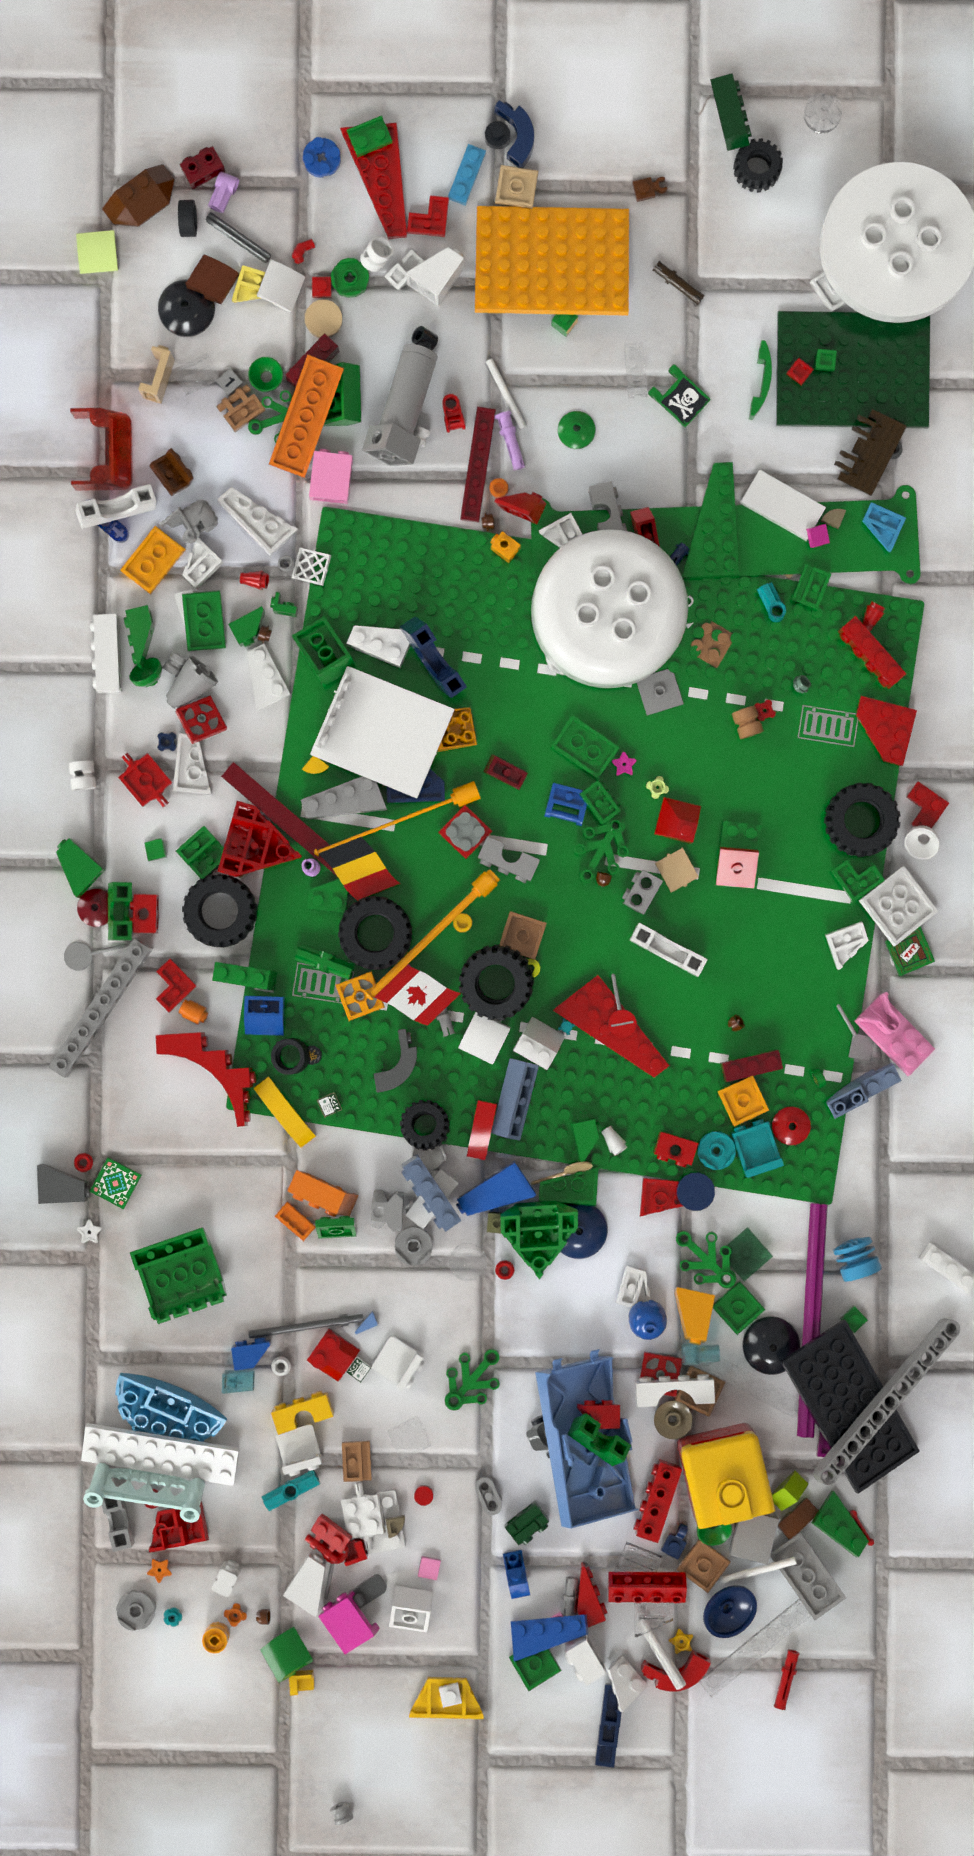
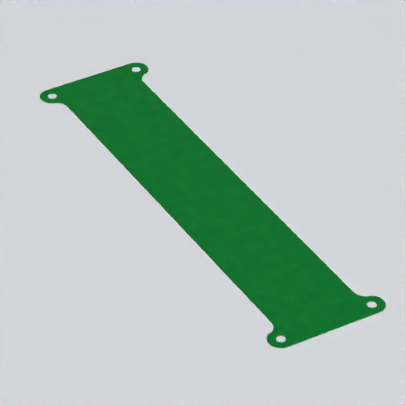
M909 485L900 486L896 490L895 495L888 500L818 502L826 508L815 526L824 524L821 520L831 510L844 509L846 512L839 529L826 524L830 543L810 548L809 539L807 541L801 539L744 505H735L739 576L802 574L805 564H809L812 567L829 573L895 571L899 574L901 580L907 584H914L920 578L916 492ZM903 492L909 493L908 499L902 497ZM542 498L546 506L538 524L531 522L534 589L544 566L553 554L560 549L543 537L539 530L571 513L582 534L598 531V523L605 522L610 518L607 510L556 511L551 507L549 501ZM871 502L906 517L891 552L884 548L863 523L864 516ZM702 506L649 508L655 518L659 546L669 557L677 548L676 545H679L681 542L690 549ZM622 509L623 516L620 517L622 524L625 523L628 532L635 533L630 512L639 509ZM685 555L677 565L681 576L683 575L688 555ZM912 570L914 572L913 577H908L906 572Z

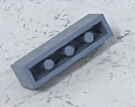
M512 1058L509 1059L491 1131L492 1134L515 1140L521 1139L539 1065Z
M418 1154L401 1164L404 1169L401 1173L407 1181H412L414 1184L412 1187L417 1197L422 1196L425 1201L423 1206L428 1213L432 1212L436 1218L433 1221L439 1229L443 1228L446 1232L461 1222L459 1215Z

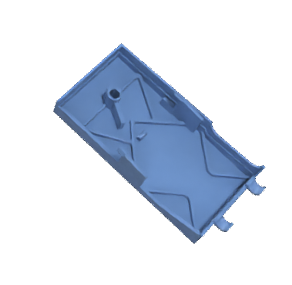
M600 1349L591 1351L590 1359L562 1366L561 1360L563 1359L560 1358L553 1360V1368L535 1372L561 1527L570 1529L638 1510V1508H635L627 1457L625 1462L611 1466L567 1435L574 1418L583 1415L577 1409V1404H584V1400H594L596 1403H601V1400H613L614 1404L613 1357H599L598 1352ZM620 1418V1428L618 1429L599 1428L598 1431L604 1435H618L631 1445L630 1451L632 1450V1437L628 1419Z

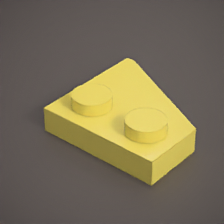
M242 265L232 302L237 303L261 299L257 297V293L265 272Z

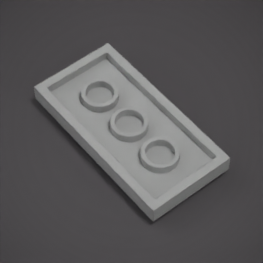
M801 1532L770 1554L774 1562L796 1557V1565L779 1570L814 1620H817L846 1599L844 1593Z

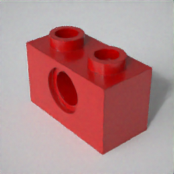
M134 894V898L130 902V909L133 910V917H130L133 933L158 934L159 895ZM146 908L149 915L146 919H141L139 913L142 909Z
M660 1131L654 1154L657 1155L659 1160L668 1162V1159L676 1161V1165L686 1167L687 1164L692 1165L698 1143ZM673 1145L680 1146V1153L678 1155L670 1153V1148Z

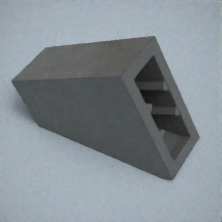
M46 1164L37 1165L38 1204L85 1202L90 1197V1185L87 1186V1181Z

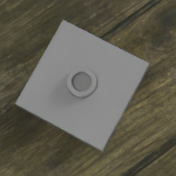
M668 669L651 674L637 682L647 715L683 705L675 675Z

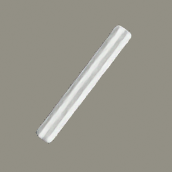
M647 1618L641 1619L638 1622V1626L677 1690L683 1688L686 1682Z

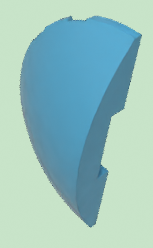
M120 1373L115 1392L119 1403L118 1410L122 1419H126L132 1426L133 1431L204 1442L210 1436L214 1437L227 1420L222 1413L209 1403L165 1381L130 1373Z

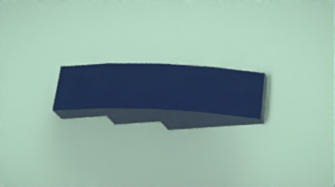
M607 1684L604 1687L595 1765L614 1768L622 1712L618 1709L619 1704L612 1685Z

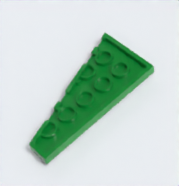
M733 462L713 463L682 575L683 579L739 576Z

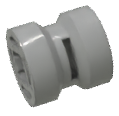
M171 652L169 656L171 661L166 662L162 668L177 677L181 671L180 667H183L186 659Z

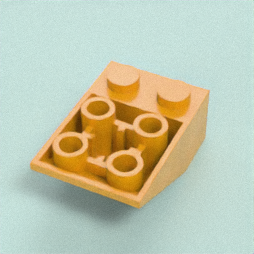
M470 707L454 709L437 752L477 745Z

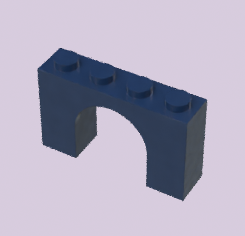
M415 616L399 627L439 690L452 698L467 688L458 672L449 666L433 643L437 639L425 622Z

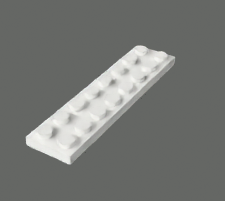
M87 1423L85 1426L81 1461L98 1464L105 1463L110 1466L190 1479L201 1478L208 1482L234 1485L239 1448Z

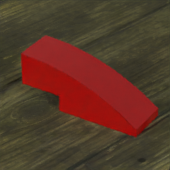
M478 1100L467 1157L481 1160L486 1159L497 1106L496 1103Z

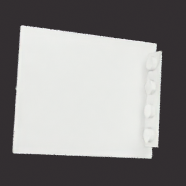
M347 666L337 691L334 690L336 694L310 755L418 798L454 709Z

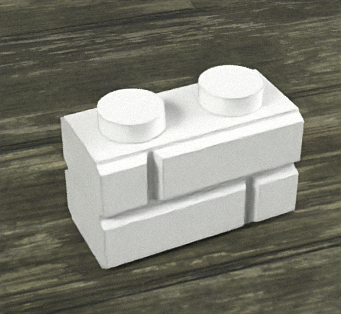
M232 1560L224 1561L211 1589L216 1593L229 1597L241 1571L239 1564Z

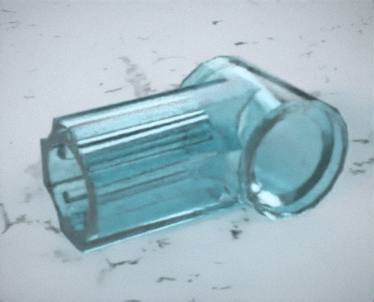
M719 1344L681 1345L682 1365L720 1362Z

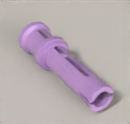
M506 411L495 415V419H498L501 429L499 431L500 435L504 436L513 470L516 471L525 468V464L515 435L516 426H513L510 417L512 413L511 411Z
M305 859L302 862V870L306 875L314 877L320 872V864L314 859ZM311 863L312 867L310 869H307L306 867H308Z

